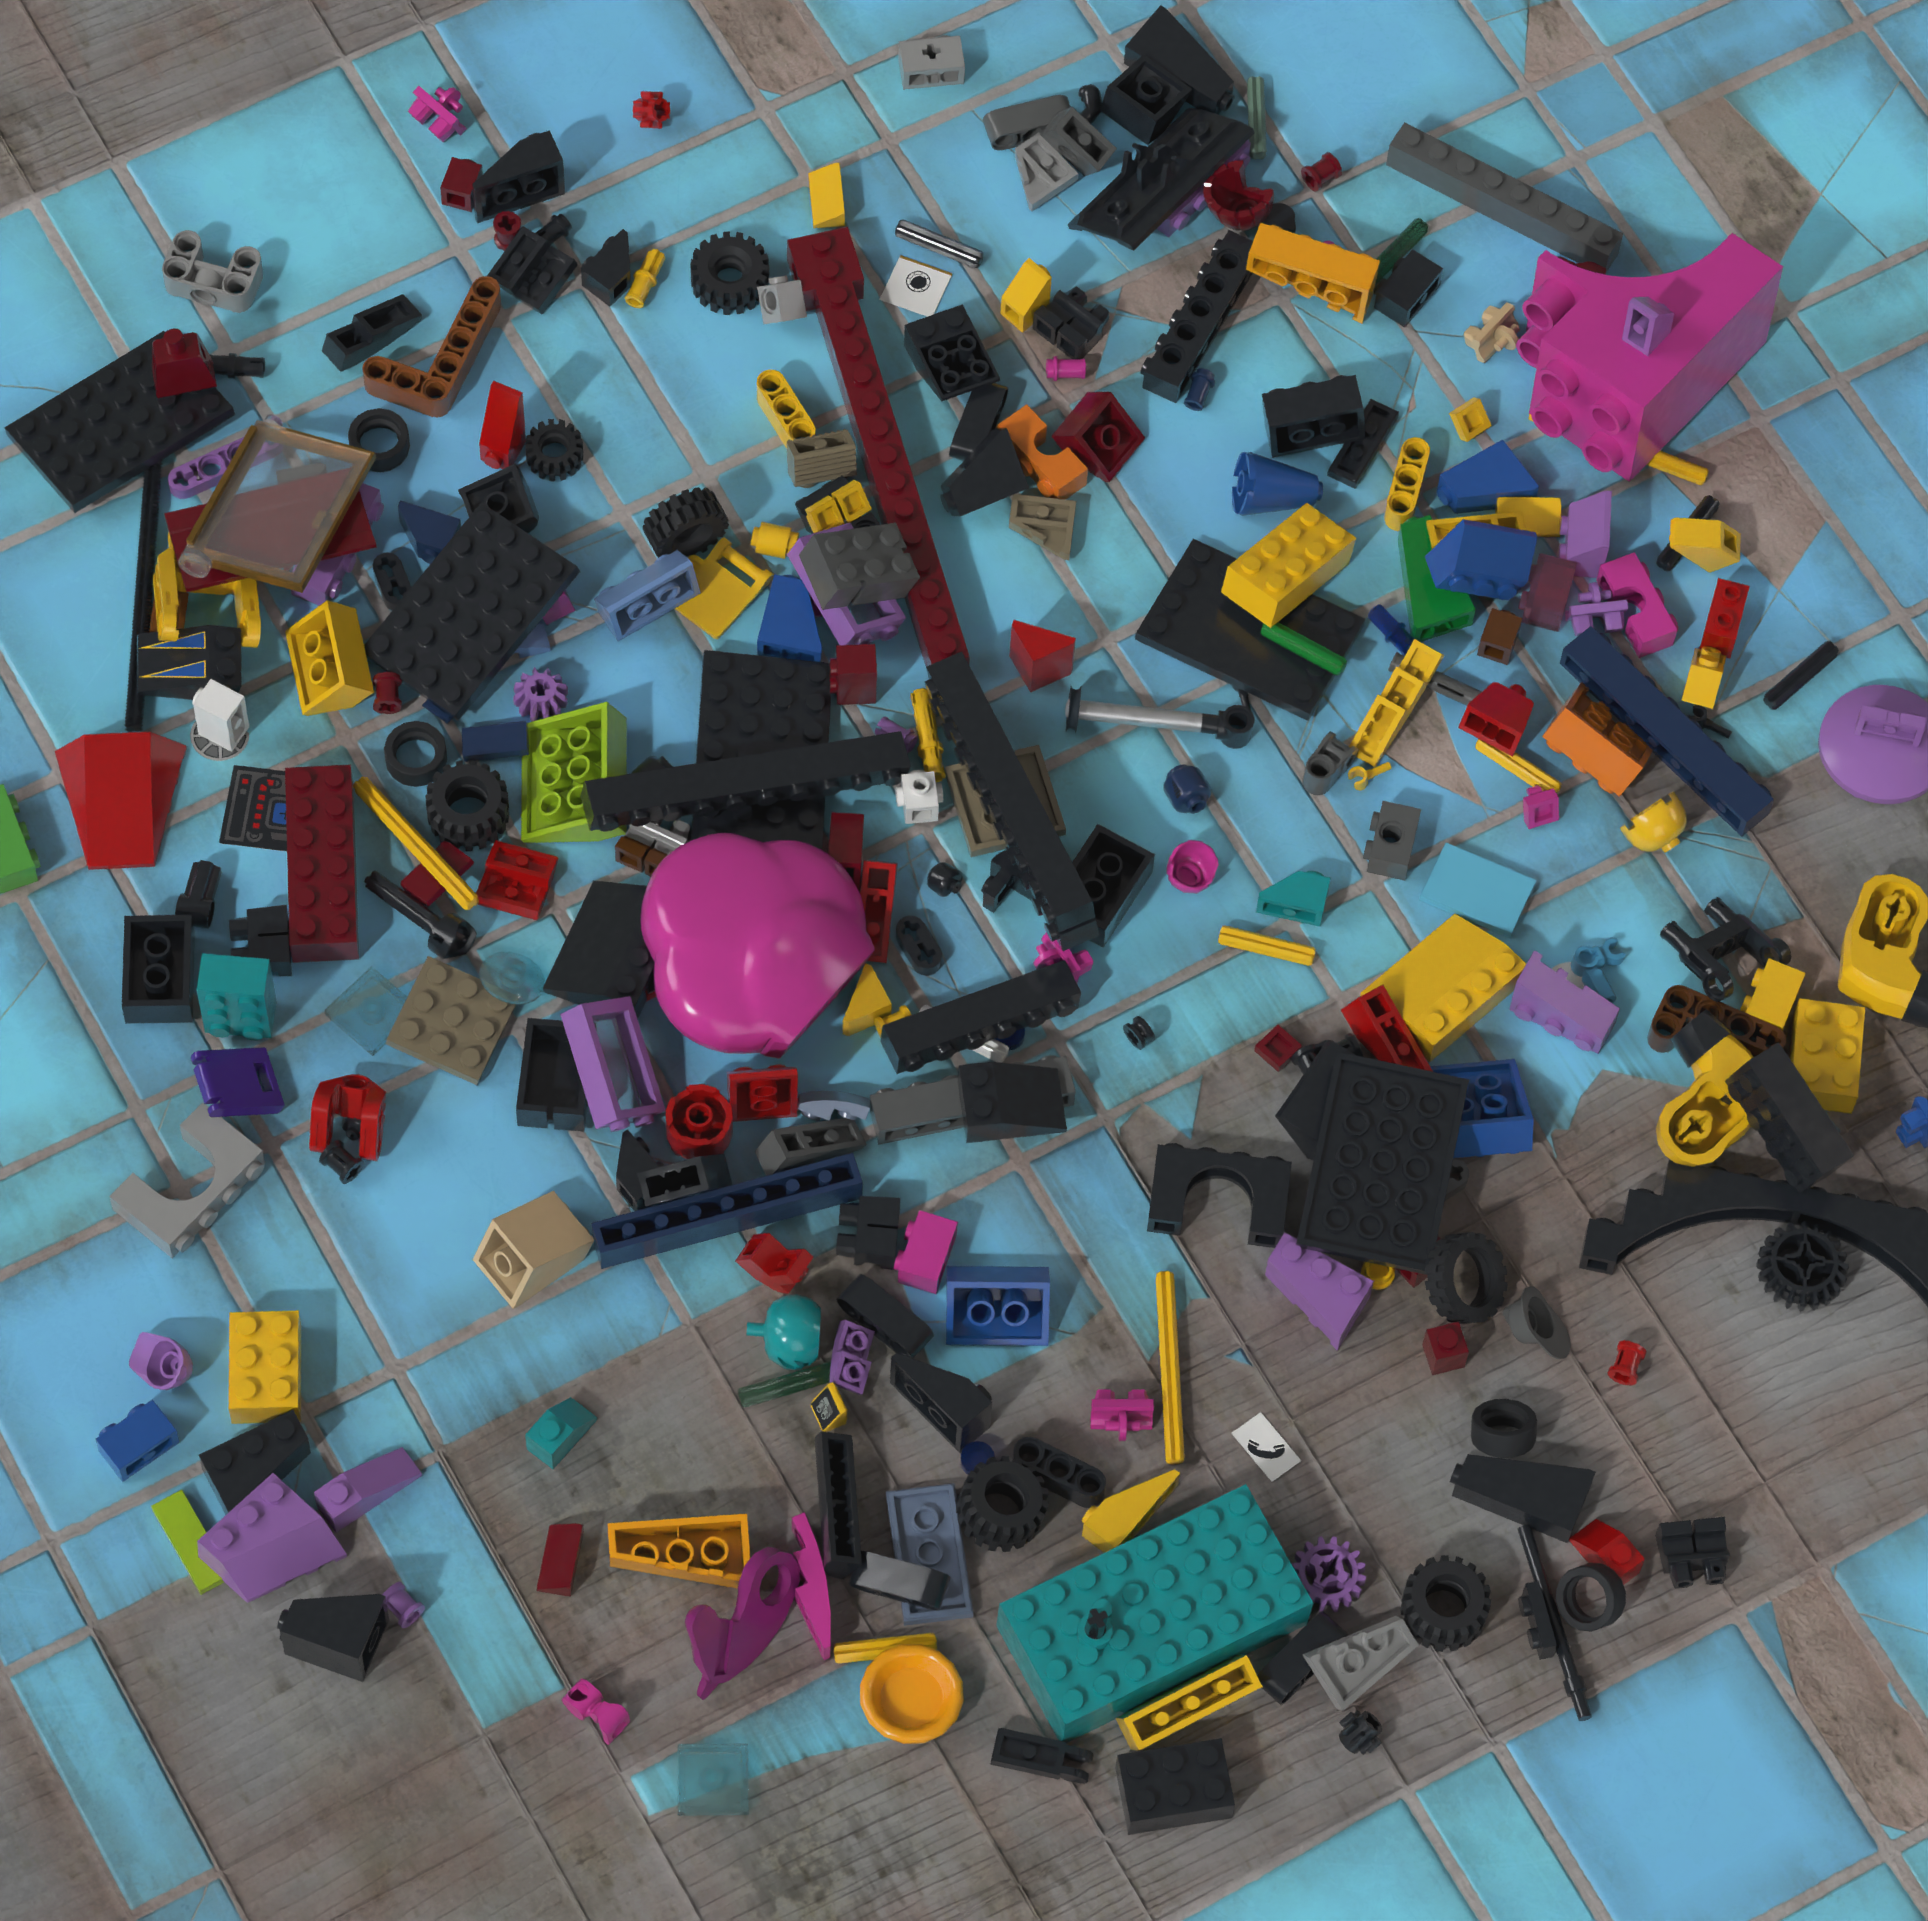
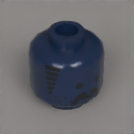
M1183 764L1174 767L1168 772L1163 784V790L1173 808L1180 813L1192 814L1203 810L1211 797V787L1200 769Z

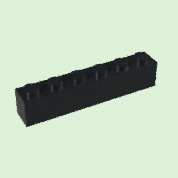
M1065 960L885 1024L882 1027L880 1042L896 1074L904 1071L914 1072L922 1068L926 1063L935 1060H947L959 1051L977 1049L989 1040L1008 1038L1017 1030L1026 1027H1038L1046 1020L1056 1016L1066 1017L1078 1009L1081 991Z

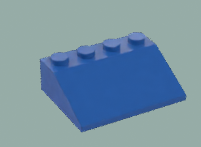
M1515 1059L1430 1066L1433 1072L1469 1079L1453 1158L1483 1157L1494 1154H1516L1532 1151L1534 1119Z

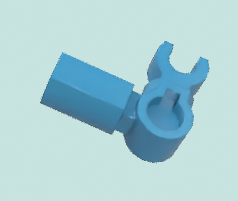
M1617 938L1607 939L1601 947H1579L1570 965L1574 974L1583 977L1582 983L1584 986H1588L1611 1003L1615 1002L1616 995L1601 968L1604 967V964L1617 966L1623 962L1626 956L1624 952L1612 954L1609 951L1616 947L1618 943Z

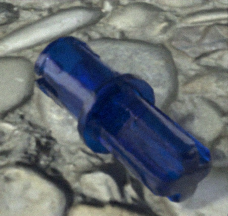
M1378 604L1370 610L1367 615L1368 619L1385 636L1384 640L1387 643L1391 642L1405 656L1409 650L1407 647L1411 646L1414 638L1405 630L1406 625L1403 622L1399 623L1383 605Z

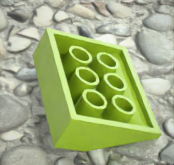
M604 702L528 722L529 755L522 756L521 841L524 843L591 842L625 835L627 825L619 826L607 832L600 831V829L590 831L580 795L585 781L627 774V718L610 703Z

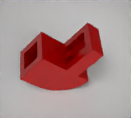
M770 1233L754 1234L735 1262L759 1282L777 1292L789 1294L795 1284L807 1275L809 1270L807 1266L814 1257L804 1248L788 1250Z

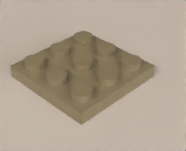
M1035 745L1014 750L1058 836L1066 835V827L1040 746ZM954 764L946 766L944 770L970 856L975 857L1004 850L1007 845L1004 839H998L992 822H994L992 815L987 816L979 800V797H982L979 790L974 791L967 778L966 773L969 771L966 765Z
M428 956L386 1039V1045L478 1085L518 1003L519 996Z

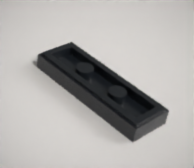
M1370 399L1364 409L1366 439L1344 443L1328 469L1327 476L1356 489L1396 422L1399 411Z

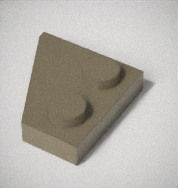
M1014 494L1012 496L1009 528L1060 558L1069 560L1076 501Z

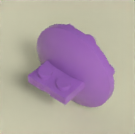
M1869 685L1854 689L1833 703L1822 721L1818 746L1826 771L1842 789L1856 798L1879 804L1908 802L1928 791V703L1924 699L1899 687Z

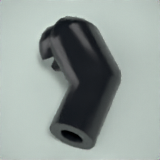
M1090 84L1082 86L1079 89L1078 96L1082 97L1081 101L1085 103L1086 107L1081 112V115L1092 124L1101 113L1102 98L1100 90L1095 85Z

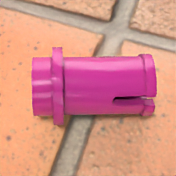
M1053 356L1052 359L1046 360V378H1052L1053 381H1057V378L1085 379V359H1057V356Z

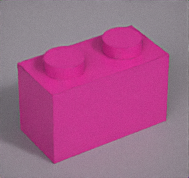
M921 1210L918 1211L915 1221L909 1220L904 1239L908 1240L905 1251H898L894 1263V1269L898 1270V1283L937 1294L957 1236V1221Z

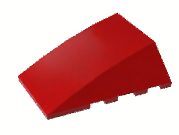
M153 732L84 734L55 751L88 870L155 867L165 831V822L172 805L175 785H177L180 776L182 759H184L187 750L186 745Z

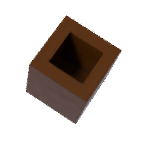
M1492 608L1480 639L1477 655L1508 665L1523 618L1516 616L1508 610Z

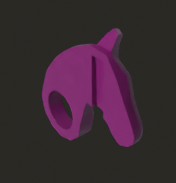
M766 1547L754 1553L743 1568L738 1584L736 1607L731 1619L718 1618L715 1610L706 1604L696 1605L688 1611L685 1618V1627L691 1641L693 1661L702 1673L697 1690V1696L702 1700H705L719 1683L731 1680L747 1668L768 1646L782 1626L795 1597V1588L798 1587L800 1582L799 1564L792 1554L773 1547ZM777 1565V1584L773 1592L767 1598L761 1600L760 1585L762 1578L772 1566Z

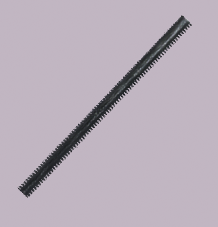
M163 460L146 469L143 476L144 486L142 487L143 500L141 501L139 552L137 553L138 563L135 581L136 591L134 592L135 605L133 606V630L131 634V655L128 671L130 673L128 674V698L126 699L127 709L125 710L126 720L124 724L127 732L143 730L141 723H143L142 720L144 719L142 717L144 716V710L142 709H144L143 705H145L143 703L145 696L137 695V635L149 633L148 630L150 629L151 617L149 616H151L150 612H152L150 610L152 608L150 606L152 605V599L150 598H153L151 596L153 594L151 592L153 591V585L151 584H153L152 577L153 573H155L153 571L155 564L153 563H155L154 559H156L154 557L156 550L154 549H156L155 545H157L155 543L157 536L155 535H157L156 531H158L156 529L158 522L156 521H158L157 517H159L157 515L159 514V508L157 507L160 506L158 505L160 503L158 501L160 500V494L158 493L161 492L159 491L161 489L159 487L161 486V480L159 479H162L160 472H162L161 465L163 463L161 462Z

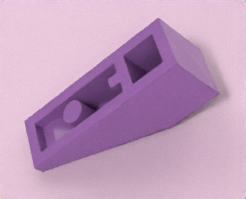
M403 1447L343 1472L314 1491L316 1506L337 1533L421 1477L422 1473Z

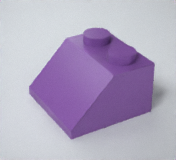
M1603 491L1570 503L1567 516H1561L1559 534L1565 535V544L1560 543L1558 562L1564 563L1563 575L1597 578L1600 565L1606 562L1610 545L1612 491Z

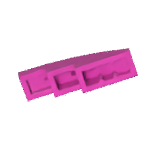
M804 1512L792 1517V1531L801 1550L793 1553V1557L799 1564V1578L803 1584L795 1588V1601L823 1660L830 1658L831 1610L827 1579L818 1544Z

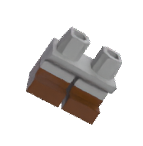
M663 819L650 821L648 824L638 827L630 824V828L625 836H621L615 845V861L641 873L645 868V874L651 877L660 862L670 852L688 842L690 825L683 821L675 820L670 830H666L660 827Z

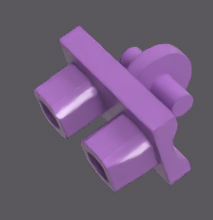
M1597 582L1589 583L1588 592L1578 593L1579 603L1590 602V604L1570 606L1569 610L1565 611L1566 621H1571L1576 637L1590 626L1593 627L1592 618L1603 617L1605 633L1620 632L1624 629V613L1628 610L1627 600L1601 602V600L1611 599V591H1600Z

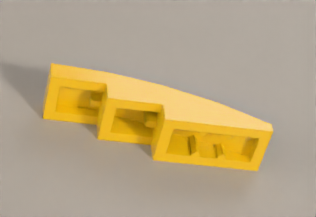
M1416 639L1413 640L1400 666L1396 667L1381 695H1377L1349 747L1355 746L1359 749L1357 758L1373 767L1377 766L1429 684L1444 657L1443 654Z

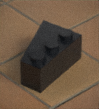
M291 1410L199 1454L202 1471L226 1515L272 1473L283 1480L311 1454L308 1437L294 1410Z

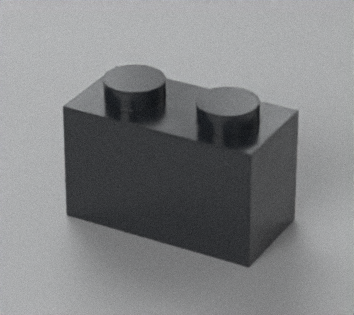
M1412 249L1405 258L1400 257L1392 268V274L1388 279L1382 278L1374 290L1376 295L1374 309L1405 328L1440 286L1443 268Z

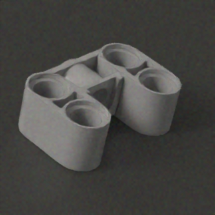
M185 230L176 234L162 266L166 291L173 296L193 300L203 305L216 306L232 312L241 313L248 310L255 299L263 279V268L259 251L250 246L240 247L233 254L228 268L203 262L201 239L196 232Z

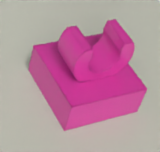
M1537 785L1526 789L1529 796L1523 797L1524 822L1528 829L1559 820V797L1554 788L1542 791L1541 787Z

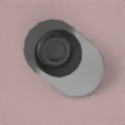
M1533 1286L1526 1287L1522 1292L1521 1299L1504 1308L1503 1316L1509 1324L1514 1337L1523 1344L1539 1343L1550 1356L1556 1359L1567 1357L1571 1347L1567 1329L1538 1289Z

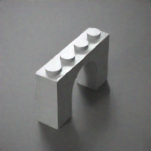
M203 1102L180 1124L182 1139L214 1166L215 1174L209 1187L194 1198L172 1200L157 1193L137 1175L132 1173L109 1196L112 1209L171 1258L179 1251H186L193 1243L194 1236L202 1228H208L212 1225L220 1209L225 1204H232L240 1195L241 1188L249 1180L254 1181L257 1179L265 1165L263 1150L222 1117H210L207 1110L209 1107Z

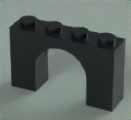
M1177 1143L1158 1144L1147 1232L1180 1236L1185 1199L1190 1190L1198 1183L1208 1179H1225L1238 1185L1246 1193L1250 1201L1251 1217L1247 1245L1275 1248L1284 1234L1292 1162L1285 1161L1278 1156L1260 1158L1252 1157L1245 1152L1229 1154L1217 1152V1150L1208 1147L1190 1149L1184 1148Z

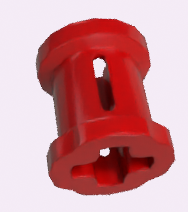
M1625 1340L1619 1341L1616 1349L1618 1354L1614 1366L1608 1369V1376L1617 1383L1630 1386L1635 1385L1638 1380L1636 1373L1640 1361L1644 1360L1647 1351L1637 1343Z

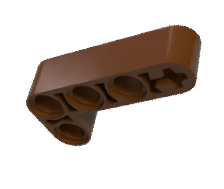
M1674 985L1666 991L1652 1019L1647 1036L1648 1044L1653 1050L1661 1053L1669 1052L1674 1048L1670 1039L1690 1021L1708 1009L1730 1030L1738 1029L1744 1032V1036L1736 1035L1733 1032L1731 1034L1751 1052L1753 1057L1769 1048L1766 1047L1767 1044L1773 1046L1779 1042L1783 1049L1786 1044V1036L1778 1027L1727 1004L1713 1001L1708 996L1682 985ZM1670 1003H1680L1684 1008H1675ZM1665 1029L1669 1031L1671 1035H1662L1657 1030ZM1752 1037L1756 1038L1755 1042L1751 1041Z

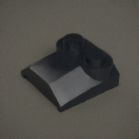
M516 463L458 489L469 517L482 502L527 533L534 530L538 524L539 515L530 489Z

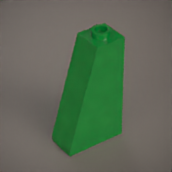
M1430 515L1421 518L1412 517L1406 520L1403 524H1400L1398 535L1399 555L1412 642L1414 639L1423 642L1471 626L1476 611L1469 594L1435 587L1425 556L1432 550L1426 526L1427 520H1432Z

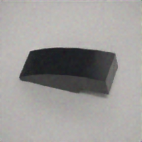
M401 294L355 314L351 324L327 333L322 352L342 372L391 344L421 319L422 314L404 294Z

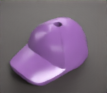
M147 1332L139 1334L129 1359L130 1368L147 1384L159 1390H170L181 1386L190 1378L193 1370L191 1357L182 1345L171 1338Z

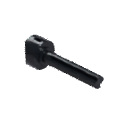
M376 870L372 871L371 875L365 878L364 882L367 889L430 934L428 948L437 956L446 959L465 955L470 951L477 933L469 922L458 914L450 913L440 918ZM457 932L464 935L465 937L461 939L457 936Z

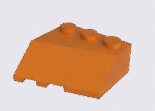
M1581 682L1553 718L1542 737L1547 740L1546 744L1553 751L1559 754L1564 753L1568 756L1577 770L1584 774L1589 773L1598 780V785L1604 791L1610 794L1615 793L1620 797L1643 769L1653 750L1625 723H1615L1609 712L1610 709L1602 701L1599 703L1593 702L1586 695L1589 689Z

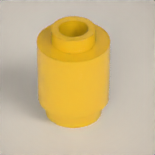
M762 521L760 527L754 526L750 545L756 546L755 553L786 559L788 552L799 539V532L792 531L791 527Z

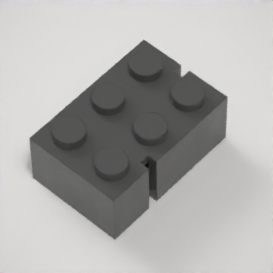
M896 523L814 534L799 554L822 610L846 607L850 602L852 605L905 598L920 578L910 553H903L907 547Z

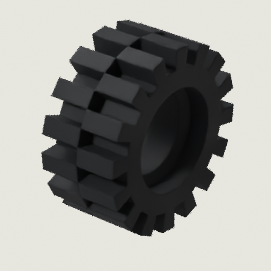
M548 419L549 425L546 426L541 421L538 423V430L533 426L530 430V435L527 434L525 448L528 466H531V471L534 474L539 471V478L545 479L546 475H549V481H555V476H560L562 481L566 479V473L572 477L575 474V468L580 469L581 461H583L584 457L581 433L579 430L575 431L574 425L571 423L565 427V420L559 419V423L554 424V419ZM560 443L567 448V451L559 457H548L543 454L542 449L547 444Z

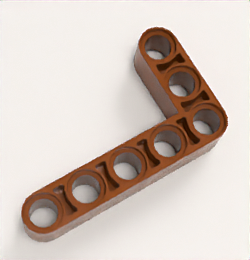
M483 276L473 282L428 373L385 357L373 356L368 358L362 367L364 386L368 394L437 418L446 415L450 411L500 311L501 295L497 280L489 276ZM489 295L491 297L483 298L482 296ZM472 320L478 321L476 323H470V321ZM460 345L466 346L464 348H457ZM448 370L454 371L452 373H444ZM382 375V377L374 378L373 376ZM406 385L412 386V387H410V388H402L403 386H406ZM433 396H441L437 399L431 398Z

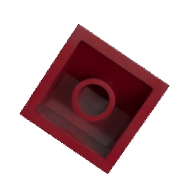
M1087 392L1051 436L1062 451L1068 447L1088 468V472L1105 482L1112 480L1145 439V436L1112 392Z

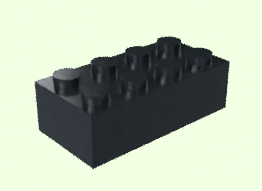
M1779 1042L1747 1061L1725 1080L1730 1096L1740 1103L1747 1114L1750 1126L1759 1132L1765 1141L1768 1153L1777 1159L1784 1170L1786 1180L1797 1189L1799 1194L1831 1175L1854 1156Z

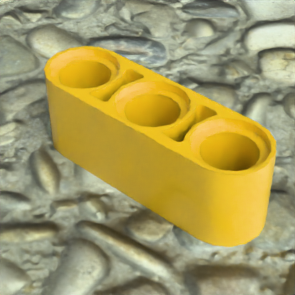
M771 369L760 373L757 378V402L786 449L788 440L793 441L800 436L812 437L816 435L814 423L785 377L779 371ZM772 388V389H776V390H775V391H767L766 389ZM787 412L791 413V415L786 416L782 415L781 413Z
M1409 438L1401 447L1384 514L1386 525L1394 531H1399L1400 524L1414 517L1430 454L1428 443L1421 438ZM1410 456H1416L1419 459H1412ZM1406 482V483H1410V484H1412V485H1411V486H1406V485H1403L1402 483ZM1395 509H1401V510H1404L1405 512L1400 513V512L1395 511Z

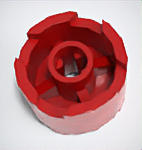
M705 1084L689 1085L686 1087V1090L678 1093L675 1097H671L666 1108V1133L671 1150L676 1156H681L685 1159L724 1154L733 1136L732 1106L720 1094L717 1088Z

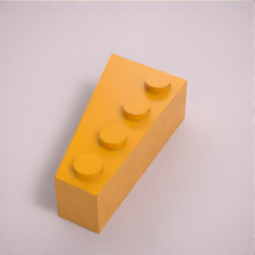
M1260 223L1248 254L1246 270L1282 287L1291 284L1299 292V295L1308 299L1311 296L1323 299L1328 302L1327 308L1335 312H1339L1342 308L1354 314L1352 320L1363 324L1374 294L1380 260L1374 259L1367 254H1358L1345 250L1336 244H1326L1314 240L1308 235H1298L1283 230L1276 225Z
M747 1514L607 1523L610 1567L738 1589L743 1568L750 1560Z

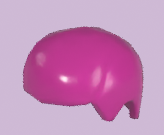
M1188 840L1179 844L1170 855L1166 867L1168 880L1173 887L1183 893L1197 894L1207 889L1213 882L1219 861L1213 848L1202 841Z

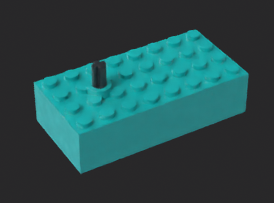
M1247 1484L1000 1603L996 1627L1057 1739L1068 1743L1236 1655H1247L1306 1626L1313 1601Z

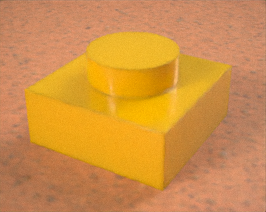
M1473 397L1449 413L1460 440L1465 442L1470 441L1492 426L1479 398Z

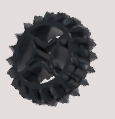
M1805 1221L1800 1224L1799 1229L1791 1222L1787 1224L1786 1231L1778 1227L1775 1229L1774 1236L1769 1235L1764 1241L1765 1246H1761L1758 1252L1760 1259L1757 1260L1756 1267L1761 1270L1758 1275L1759 1281L1767 1282L1764 1286L1765 1293L1775 1292L1773 1297L1774 1303L1783 1298L1786 1300V1309L1790 1308L1793 1303H1796L1800 1312L1804 1311L1806 1304H1809L1812 1310L1815 1311L1818 1309L1819 1303L1827 1306L1831 1302V1297L1836 1298L1840 1295V1287L1845 1286L1847 1281L1845 1274L1848 1273L1849 1264L1844 1263L1847 1258L1846 1252L1838 1251L1841 1247L1840 1240L1830 1241L1832 1236L1831 1230L1823 1235L1819 1233V1224L1810 1230L1807 1229ZM1797 1247V1251L1793 1254H1785L1784 1257L1777 1256L1785 1249ZM1801 1257L1802 1264L1805 1265V1269L1808 1268L1804 1276L1803 1269L1800 1268L1801 1264H1798ZM1821 1276L1828 1277L1824 1282L1808 1287L1811 1279H1820ZM1785 1277H1788L1789 1279H1791V1280L1793 1281V1283L1790 1282L1789 1280H1787Z

